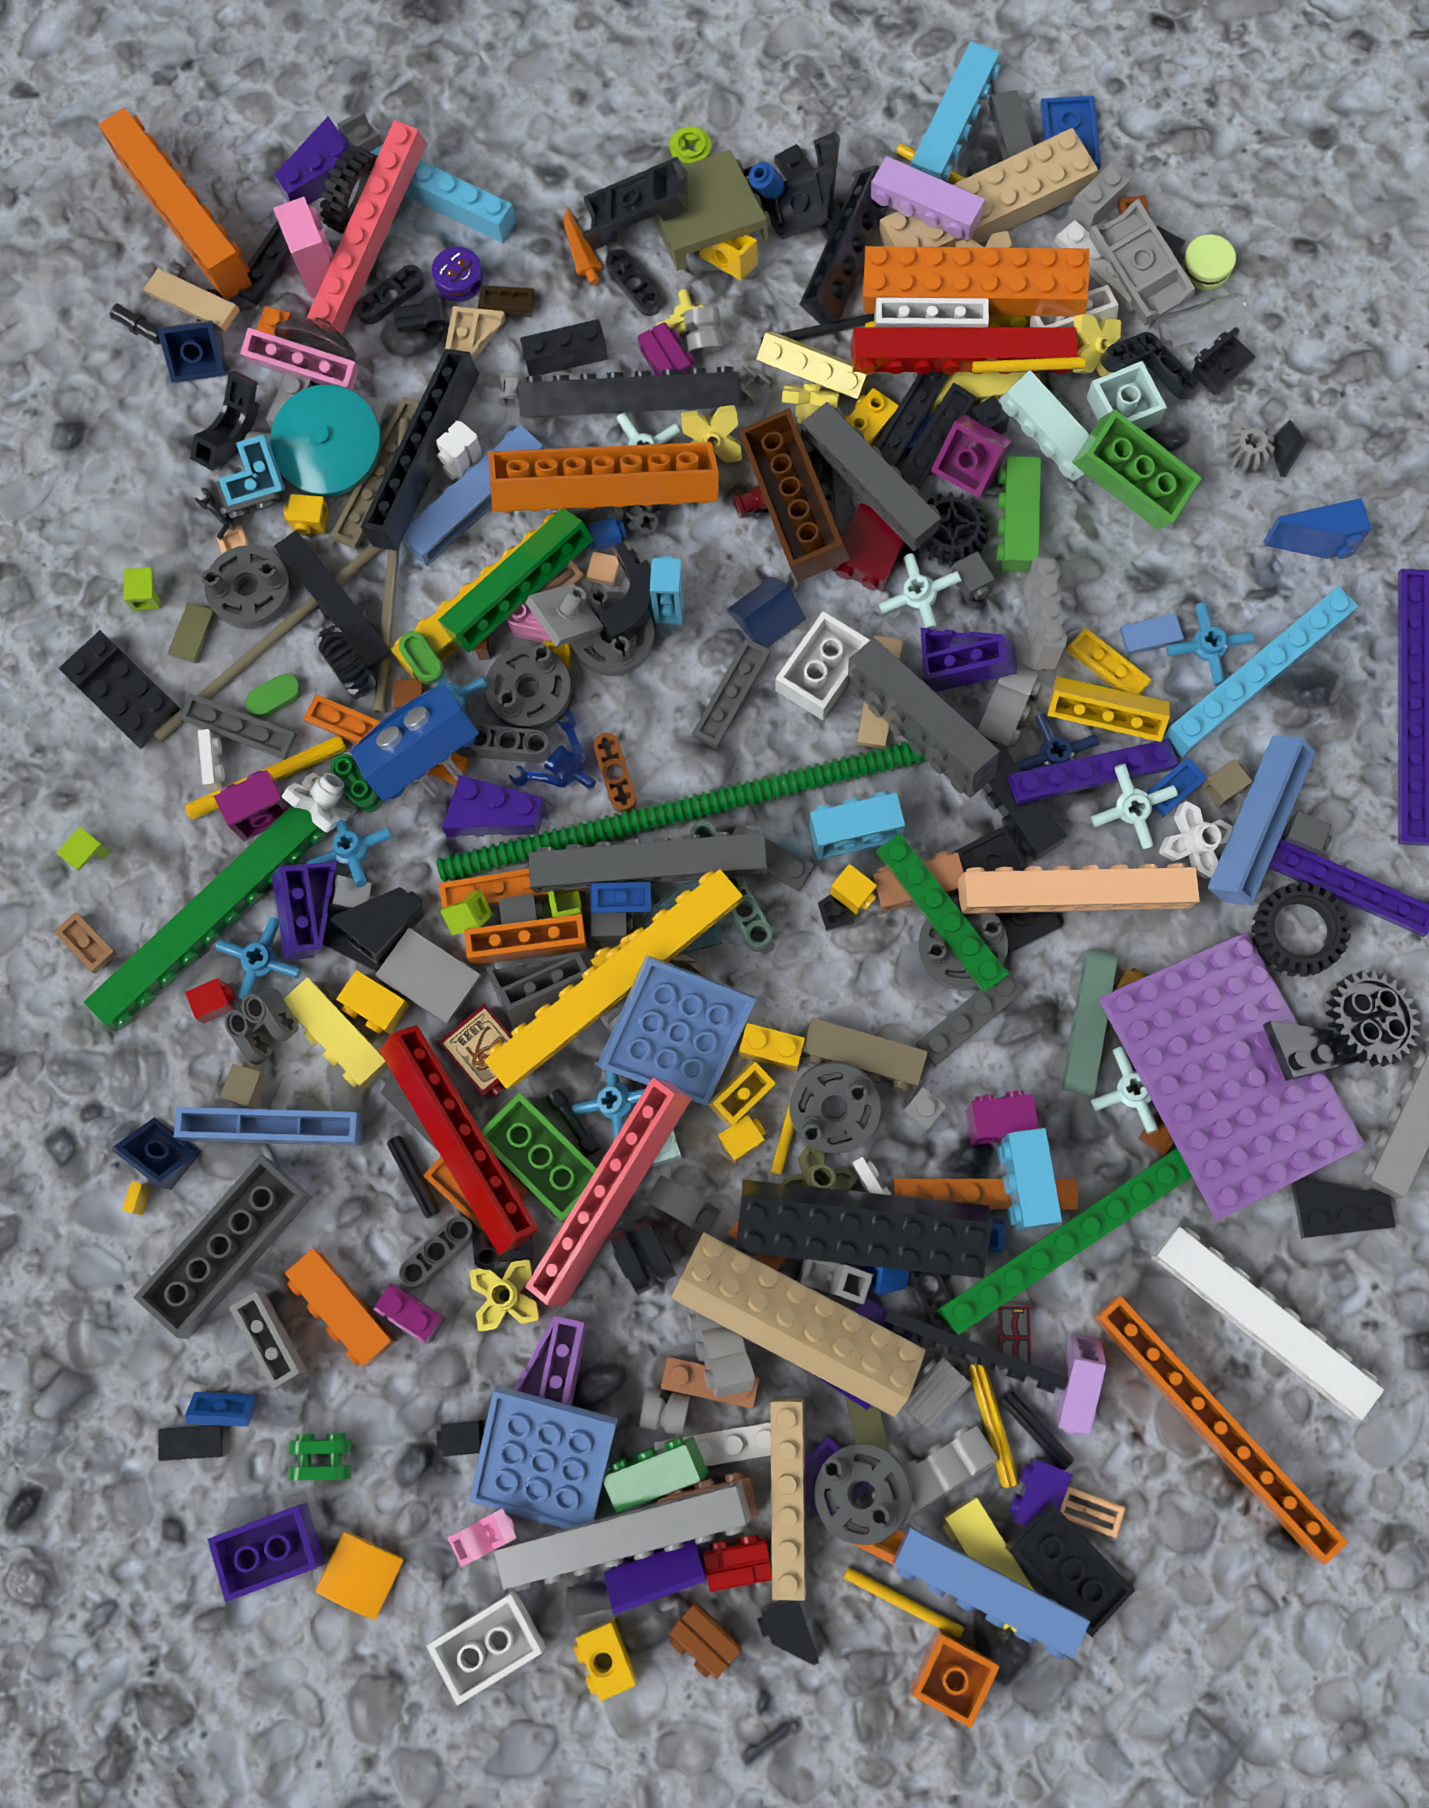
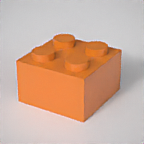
M937 1629L909 1690L913 1697L972 1728L1000 1666L994 1659Z

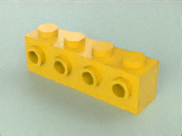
M1056 676L1049 699L1047 716L1162 742L1170 717V706L1167 701Z

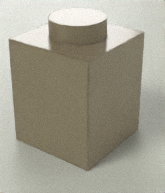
M1233 759L1207 777L1200 787L1219 809L1245 791L1253 781L1250 779L1251 776L1248 769Z
M245 1061L242 1066L232 1064L220 1098L250 1109H256L268 1076L260 1072L261 1067Z

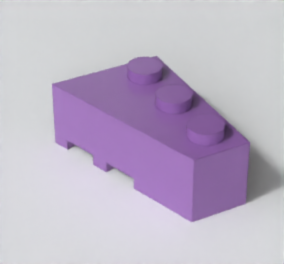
M554 1316L535 1348L526 1368L523 1369L519 1376V1380L513 1390L572 1406L589 1323Z

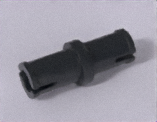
M118 303L112 307L110 311L111 319L128 327L129 331L135 335L140 334L157 345L161 343L157 331L158 326L147 321L146 316L141 313L135 314Z

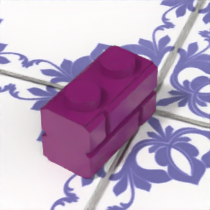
M663 322L653 327L652 330L649 329L638 335L639 350L655 376L662 375V370L678 369L679 374H690L689 369L695 365L691 353L688 350L683 351L681 348V338L676 329L670 330L667 323Z
M390 1283L373 1308L374 1311L383 1317H388L389 1321L423 1344H430L446 1320V1317L393 1283Z

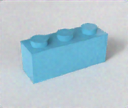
M672 556L652 558L650 596L655 624L683 625L684 585L681 559H676Z

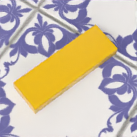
M1086 627L1066 649L1070 655L1115 690L1140 695L1152 681L1150 677Z

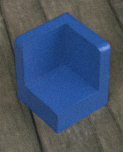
M871 1266L861 1267L862 1271L873 1274L869 1289L878 1296L907 1287L909 1270Z

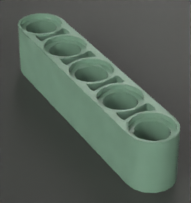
M701 820L693 824L690 834L697 835L700 832H707L712 837V834L717 831L712 823ZM727 877L730 881H734L739 885L737 890L744 899L742 903L729 912L732 920L750 950L754 952L766 951L770 947L772 940V931L743 877ZM741 906H748L753 910L752 914L748 917H741L736 911ZM755 931H762L766 934L767 938L763 942L758 943L754 942L750 936Z
M1092 949L1086 950L1066 1057L1062 1090L1093 1096L1095 1092L1108 1019L1098 999L1111 993L1113 990L1117 954Z

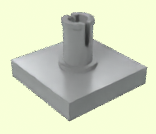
M573 583L529 595L525 602L556 647L599 634L604 627L585 601V591Z

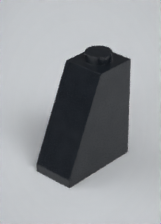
M399 887L334 915L331 918L333 931L375 964L379 965L395 948L407 929H413L425 916L423 901L416 893L412 891L408 893Z

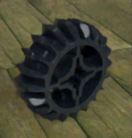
M951 491L948 494V498L939 493L937 501L931 497L927 500V504L935 506L940 515L946 514V517L941 519L939 531L920 546L921 553L929 552V561L937 557L939 566L944 560H947L949 566L952 567L955 560L960 561L977 551L979 554L982 552V544L987 543L989 524L986 523L988 517L987 514H981L982 505L973 506L975 501L973 497L966 501L964 500L963 493L959 495V498H955ZM950 521H951V528H954V530H953V532H954V533H953V537H951V531L948 530V529H949L948 526H949V522H950ZM967 536H972L965 543L956 545V542L958 540L966 539Z
M332 625L329 628L323 629L314 637L315 646L352 698L357 700L371 693L370 691L376 687V681L338 627Z

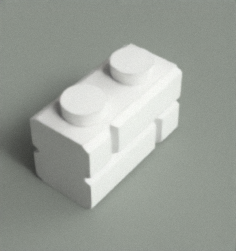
M456 421L448 429V433L445 432L436 440L440 451L437 456L444 464L442 470L452 480L455 478L459 480L468 467L475 466L483 458L477 435L464 423Z

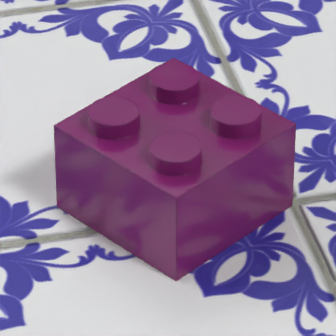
M963 415L954 422L931 472L979 498L988 491L1013 441Z
M267 770L256 771L250 774L247 780L237 785H228L222 788L219 794L214 796L228 827L243 841L266 831L291 807L282 798L284 793L282 787Z
M1024 1090L1007 1092L1005 1093L1006 1096L994 1099L993 1094L975 1097V1100L965 1110L971 1145L1001 1142L1008 1133L1039 1129L1033 1094L1024 1095Z

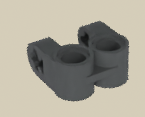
M274 988L248 994L242 1000V1005L239 1008L227 1013L224 1021L227 1032L233 1038L247 1061L255 1065L263 1063L273 1052L272 1045L263 1032L265 1028L276 1040L282 1042L290 1039L299 1029L298 1022L284 1001L282 994Z

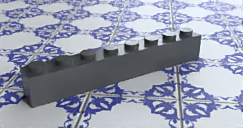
M755 829L741 831V835L716 832L712 834V837L700 838V835L690 834L683 836L682 840L657 837L653 839V842L642 843L641 840L631 839L624 841L622 845H612L611 842H598L595 844V847L583 848V845L572 844L567 845L566 849L554 850L553 847L537 848V852H529L530 887L535 893L552 890L555 892L590 889L591 883L650 882L652 884L699 880L710 870L715 873L719 869L727 877L768 874L766 838L764 833H759Z

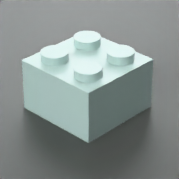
M1143 361L1092 381L1086 397L1098 421L1116 409L1142 431L1160 424L1167 408Z

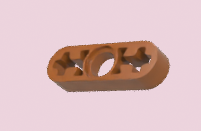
M611 733L599 734L594 740L593 747L611 805L618 813L623 811L629 813L631 809L635 808L637 800L619 741ZM608 741L609 745H613L611 746L613 759L608 760L605 750L601 749L603 742ZM613 766H618L623 770V775L617 780H612L607 776L608 769ZM622 786L625 796H631V798L627 799L628 804L622 805L620 801L615 802L619 799L617 787Z

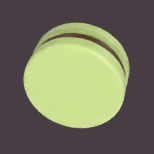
M1213 234L1202 235L1195 238L1188 245L1181 267L1195 288L1201 290L1217 289L1228 281L1235 266L1236 253L1231 243L1225 238Z

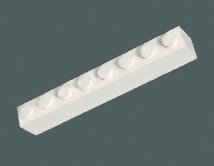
M1181 1227L1172 1229L1151 1258L1349 1417L1356 1420L1364 1419L1384 1391L1383 1388L1376 1384L1378 1379L1372 1373L1363 1368L1359 1370L1350 1362L1353 1359L1339 1348L1332 1349L1325 1343L1327 1338L1318 1330L1312 1327L1307 1329L1299 1322L1301 1317L1287 1307L1282 1309L1274 1302L1276 1299L1274 1295L1263 1287L1257 1289L1248 1282L1250 1277L1238 1267L1232 1269L1223 1262L1225 1257L1219 1251L1212 1247L1208 1249L1198 1242L1200 1237L1194 1231L1187 1227H1184V1229Z

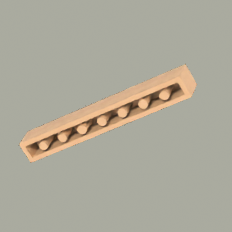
M1182 863L1170 864L1167 868H1157L1156 864H1145L1134 869H1128V865H1114L1110 869H1100L1098 865H1088L1082 867V870H1071L1070 866H1057L1053 870H1042L1040 866L1025 868L1024 871H1013L1012 867H1000L995 869V871L984 872V868L976 867L967 869L958 879L960 911L962 914L1190 909L1200 902L1196 867H1185V864Z

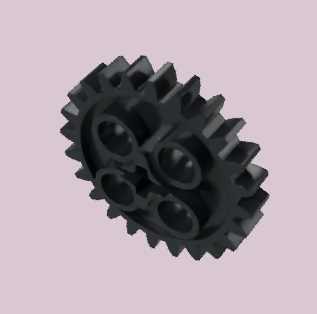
M1362 970L1356 974L1352 973L1336 983L1337 987L1330 991L1333 997L1326 1001L1333 1009L1325 1012V1015L1333 1018V1021L1327 1024V1026L1336 1028L1337 1032L1332 1038L1342 1039L1340 1049L1349 1047L1350 1058L1359 1055V1063L1363 1064L1369 1061L1371 1067L1379 1064L1385 1067L1389 1064L1397 1063L1402 1058L1411 1054L1409 1049L1417 1045L1413 1039L1420 1036V1033L1413 1028L1421 1023L1413 1019V1015L1417 1014L1418 1010L1410 1009L1409 1007L1414 1001L1413 998L1405 999L1403 997L1406 992L1405 988L1399 991L1396 989L1397 980L1388 983L1387 974L1384 973L1377 977L1375 970L1367 974ZM1385 1014H1393V1015H1394V1016H1392V1017H1391V1016H1387V1017H1385V1018H1383V1019H1381V1020H1380L1379 1018H1376V1017L1383 1016V1015H1385ZM1364 1017H1366V1018L1368 1019V1020H1365V1021L1360 1022V1023H1353V1022L1351 1021V1020H1355V1021L1361 1020V1019H1363Z

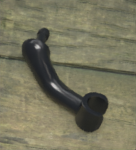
M201 488L200 490L207 497L203 500L195 498L201 508L208 509L223 524L220 532L216 535L218 539L222 540L228 528L231 530L235 529V523L228 514L222 515L221 508L215 503V499L207 488Z

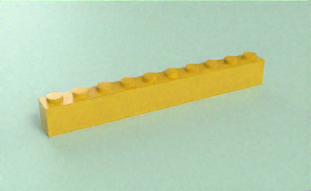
M721 869L715 873L710 870L698 881L700 885L692 892L687 889L675 899L677 902L675 906L670 910L664 908L652 918L654 923L645 930L643 927H640L628 938L630 942L622 949L619 946L612 949L605 956L607 961L600 967L596 965L590 967L582 974L584 980L575 987L570 984L558 994L560 999L552 1006L549 1003L542 1006L534 1014L537 1017L528 1025L525 1022L520 1024L511 1032L513 1037L505 1044L502 1042L497 1043L487 1052L489 1057L484 1060L506 1089L512 1090L607 1013V1011L629 995L646 955L668 963L744 901L742 894Z

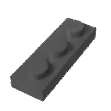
M738 823L732 835H741V831L750 829ZM766 839L767 875L800 892L814 865Z

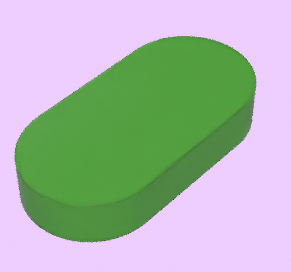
M419 632L406 633L399 642V650L420 682L424 684L438 682L444 673L439 657L424 635Z
M290 674L278 675L252 690L247 695L246 706L252 715L258 718L268 717L297 700L301 693V686L297 679Z

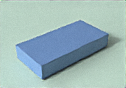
M1176 613L1122 625L1119 629L1127 655L1182 643L1184 640Z

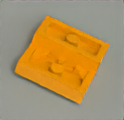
M343 1530L315 1592L351 1611L376 1620L402 1565L403 1558L373 1545L371 1541Z

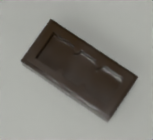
M481 285L478 309L504 311L505 316L532 318L535 290L534 288Z

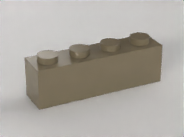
M812 1017L801 1056L806 1057V1062L813 1065L830 1061L850 1063L863 1070L874 1083L880 1084L881 1080L893 1083L892 1087L897 1090L910 1092V1089L916 1090L919 1085L928 1051Z

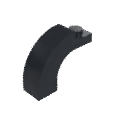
M236 370L228 373L222 408L217 418L208 428L194 434L191 460L214 471L224 466L237 454L239 450L236 443L245 440L247 433L253 428L260 404L255 401L257 381Z
M624 541L615 545L614 550L616 559L629 580L628 592L618 604L599 613L603 628L611 642L614 638L619 642V636L625 637L628 640L635 636L647 623L653 610L650 596L651 567L648 560L640 563L633 548L629 550Z

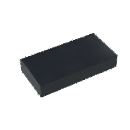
M221 1425L158 1429V1461L223 1457V1426Z

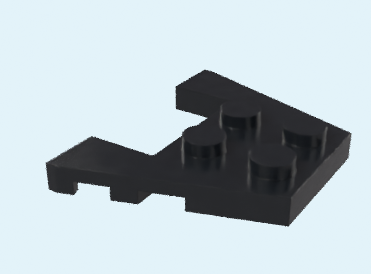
M836 131L813 140L818 167L784 181V190L779 197L766 199L752 186L753 193L758 194L763 211H767L771 225L782 240L831 221L840 135ZM753 166L743 169L744 177H749Z

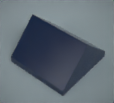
M212 320L157 328L172 383L226 375L223 339Z
M773 577L768 578L727 608L728 613L748 637L765 648L771 646L806 620L790 587Z
M155 1117L112 1148L114 1153L156 1186L168 1190L173 1189L200 1153L186 1141L175 1138L174 1132Z

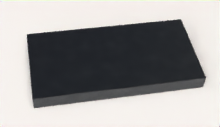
M1006 826L954 851V853L959 855L963 872H966L969 868L976 867L984 868V872L995 871V869L1000 867H1012L1013 871H1024L1025 868L1029 867ZM1055 912L995 913L1006 930L1009 954L1062 928V924Z
M1049 1500L1005 1546L1011 1555L1059 1604L1090 1621L1086 1632L1091 1637L1098 1632L1135 1591L1121 1574Z

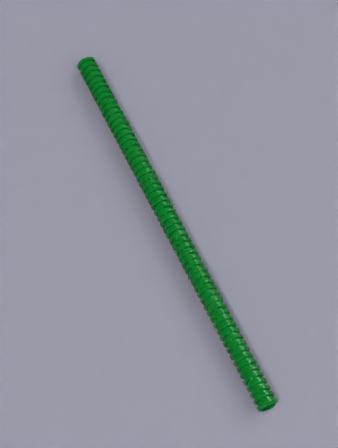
M903 741L899 746L895 743L891 748L884 746L883 750L876 748L875 752L867 750L866 754L859 752L858 756L851 754L847 759L843 756L839 761L837 759H832L831 763L823 761V765L815 763L814 767L807 765L806 769L803 770L799 767L795 772L791 769L788 770L787 774L780 772L779 776L771 774V778L763 776L762 780L755 778L754 782L751 783L747 780L743 785L739 782L734 787L727 785L726 789L719 787L718 791H714V789H711L710 793L702 791L701 795L698 796L694 793L692 794L693 797L690 798L686 795L682 800L675 798L674 802L666 800V804L658 802V806L653 807L650 804L649 808L646 809L642 806L638 811L631 809L630 813L623 811L622 815L614 813V817L609 818V815H606L605 819L602 820L598 817L594 822L591 819L587 820L586 824L579 822L578 826L570 824V828L562 826L561 830L558 831L554 828L550 833L546 830L543 831L542 835L535 833L534 837L526 835V839L518 837L517 841L514 842L510 839L506 844L502 841L499 842L498 846L491 844L490 848L482 846L481 850L474 848L473 852L465 850L464 854L461 855L457 852L453 857L450 854L446 855L445 859L438 857L436 861L440 879L443 882H447L449 878L456 880L457 876L465 878V874L473 876L474 872L477 871L481 874L485 869L489 872L492 871L493 867L500 869L501 865L509 867V863L517 865L518 861L521 860L525 863L529 859V852H537V848L553 847L554 850L566 849L567 845L572 844L588 847L589 843L595 845L597 841L606 842V839L609 838L613 841L615 840L614 837L617 836L621 839L625 834H628V836H632L633 832L641 834V830L649 832V828L654 827L657 830L659 829L658 826L661 825L665 828L669 823L673 826L676 825L677 821L685 823V819L693 821V817L701 819L702 815L705 814L709 817L713 812L717 815L720 814L721 810H724V812H728L729 808L737 810L738 806L745 808L746 804L753 806L758 801L761 804L766 799L768 801H772L774 797L781 799L782 795L789 797L790 793L798 795V791L806 793L807 789L810 788L814 791L818 786L822 789L826 784L829 786H833L834 782L842 784V780L850 782L851 778L858 780L862 775L866 778L870 773L874 776L877 775L878 771L885 773L886 769L894 771V767L902 769L903 765L910 767L914 762L918 765L922 760L925 763L929 762V760L922 754H916L909 746V743Z

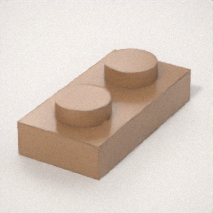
M77 912L73 913L54 931L94 974L100 971L117 955L110 945Z

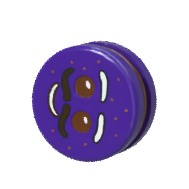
M459 246L447 248L441 251L432 263V276L436 289L444 298L450 301L462 302L473 298L479 293L480 287L484 282V275L479 258L470 249Z

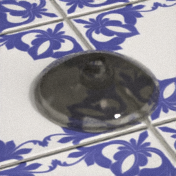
M302 317L287 319L276 325L274 331L276 337L351 361L356 359V353L349 341L340 331L332 327L329 321L323 318L316 317L311 319Z

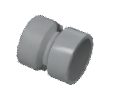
M699 307L684 312L685 329L690 331V334L687 335V345L690 353H709L723 349L722 332L717 330V327L721 324L719 308Z
M648 1386L639 1427L657 1430L662 1426L666 1433L683 1436L691 1395L673 1392L669 1396L664 1389Z

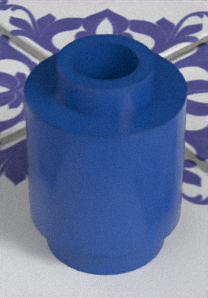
M759 162L753 166L749 173L750 184L766 199L779 197L784 190L782 176L768 162Z
M616 517L591 523L590 527H587L593 539L589 544L590 550L597 549L600 551L623 542L622 538L627 537L623 521L617 522Z

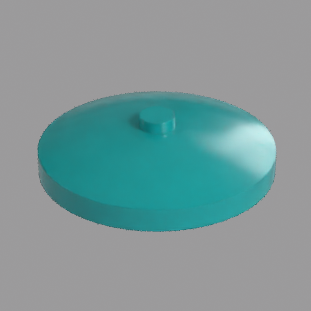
M316 385L296 393L280 408L271 428L270 446L279 471L292 485L311 495L329 497L341 495L355 489L370 476L380 457L382 435L374 412L359 395L349 389L336 385Z

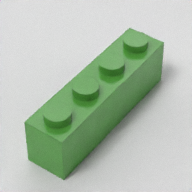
M1007 456L1005 466H1000L998 482L1003 484V492H999L998 509H1003L1002 518H998L997 535H1002V544L997 545L996 560L1001 561V571L1029 572L1033 559L1035 557L1039 558L1041 457Z

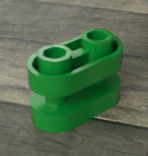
M350 754L337 756L331 763V773L343 781V791L347 797L363 812L370 813L378 810L383 800L366 782L353 756Z
M346 1433L327 1434V1440H315V1434H296V1441H289V1454H298V1466L289 1467L288 1480L350 1479L351 1465H342V1453L352 1452V1439H346ZM329 1453V1465L311 1466V1454Z

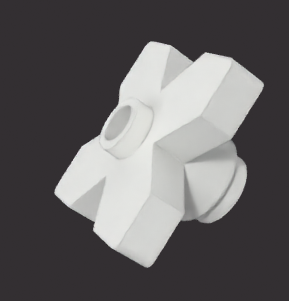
M311 773L305 777L301 785L294 783L288 786L282 795V798L293 807L308 810L311 813L313 823L324 832L334 829L340 819L343 821L350 819L358 809L355 804L342 796L344 793V783L338 776L331 773H325L321 777L316 773Z
M1188 801L1180 803L1174 819L1181 834L1166 837L1159 853L1171 861H1176L1189 855L1191 867H1196L1197 875L1204 879L1211 878L1219 863L1213 850L1218 845L1228 842L1233 826L1220 819L1211 823H1204L1199 807Z

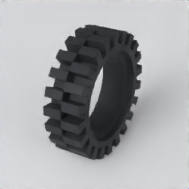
M354 146V148H348V152L344 151L341 153V159H336L334 162L336 168L331 167L329 171L331 178L330 180L326 179L324 183L327 186V190H322L321 197L325 199L320 202V208L323 209L320 214L323 217V223L327 227L344 234L377 160V155L361 147ZM360 178L357 193L348 207L353 188Z
M1301 882L1299 885L1290 883L1286 887L1282 886L1271 893L1257 908L1259 910L1253 917L1255 923L1251 926V932H1255V937L1252 938L1253 944L1259 945L1260 948L1257 951L1260 956L1263 954L1266 956L1267 960L1264 962L1268 966L1272 963L1277 966L1275 971L1279 973L1287 971V976L1292 977L1300 974V977H1307L1310 974L1316 975L1332 966L1341 958V954L1346 951L1348 946L1345 944L1351 937V934L1347 933V930L1351 928L1350 921H1345L1344 918L1348 915L1346 909L1340 910L1339 905L1342 902L1339 898L1332 900L1330 896L1333 893L1328 889L1325 892H1321V886L1316 884L1308 887V882ZM1295 904L1306 905L1320 914L1327 928V938L1319 952L1306 956L1296 955L1281 945L1275 933V920L1282 908Z

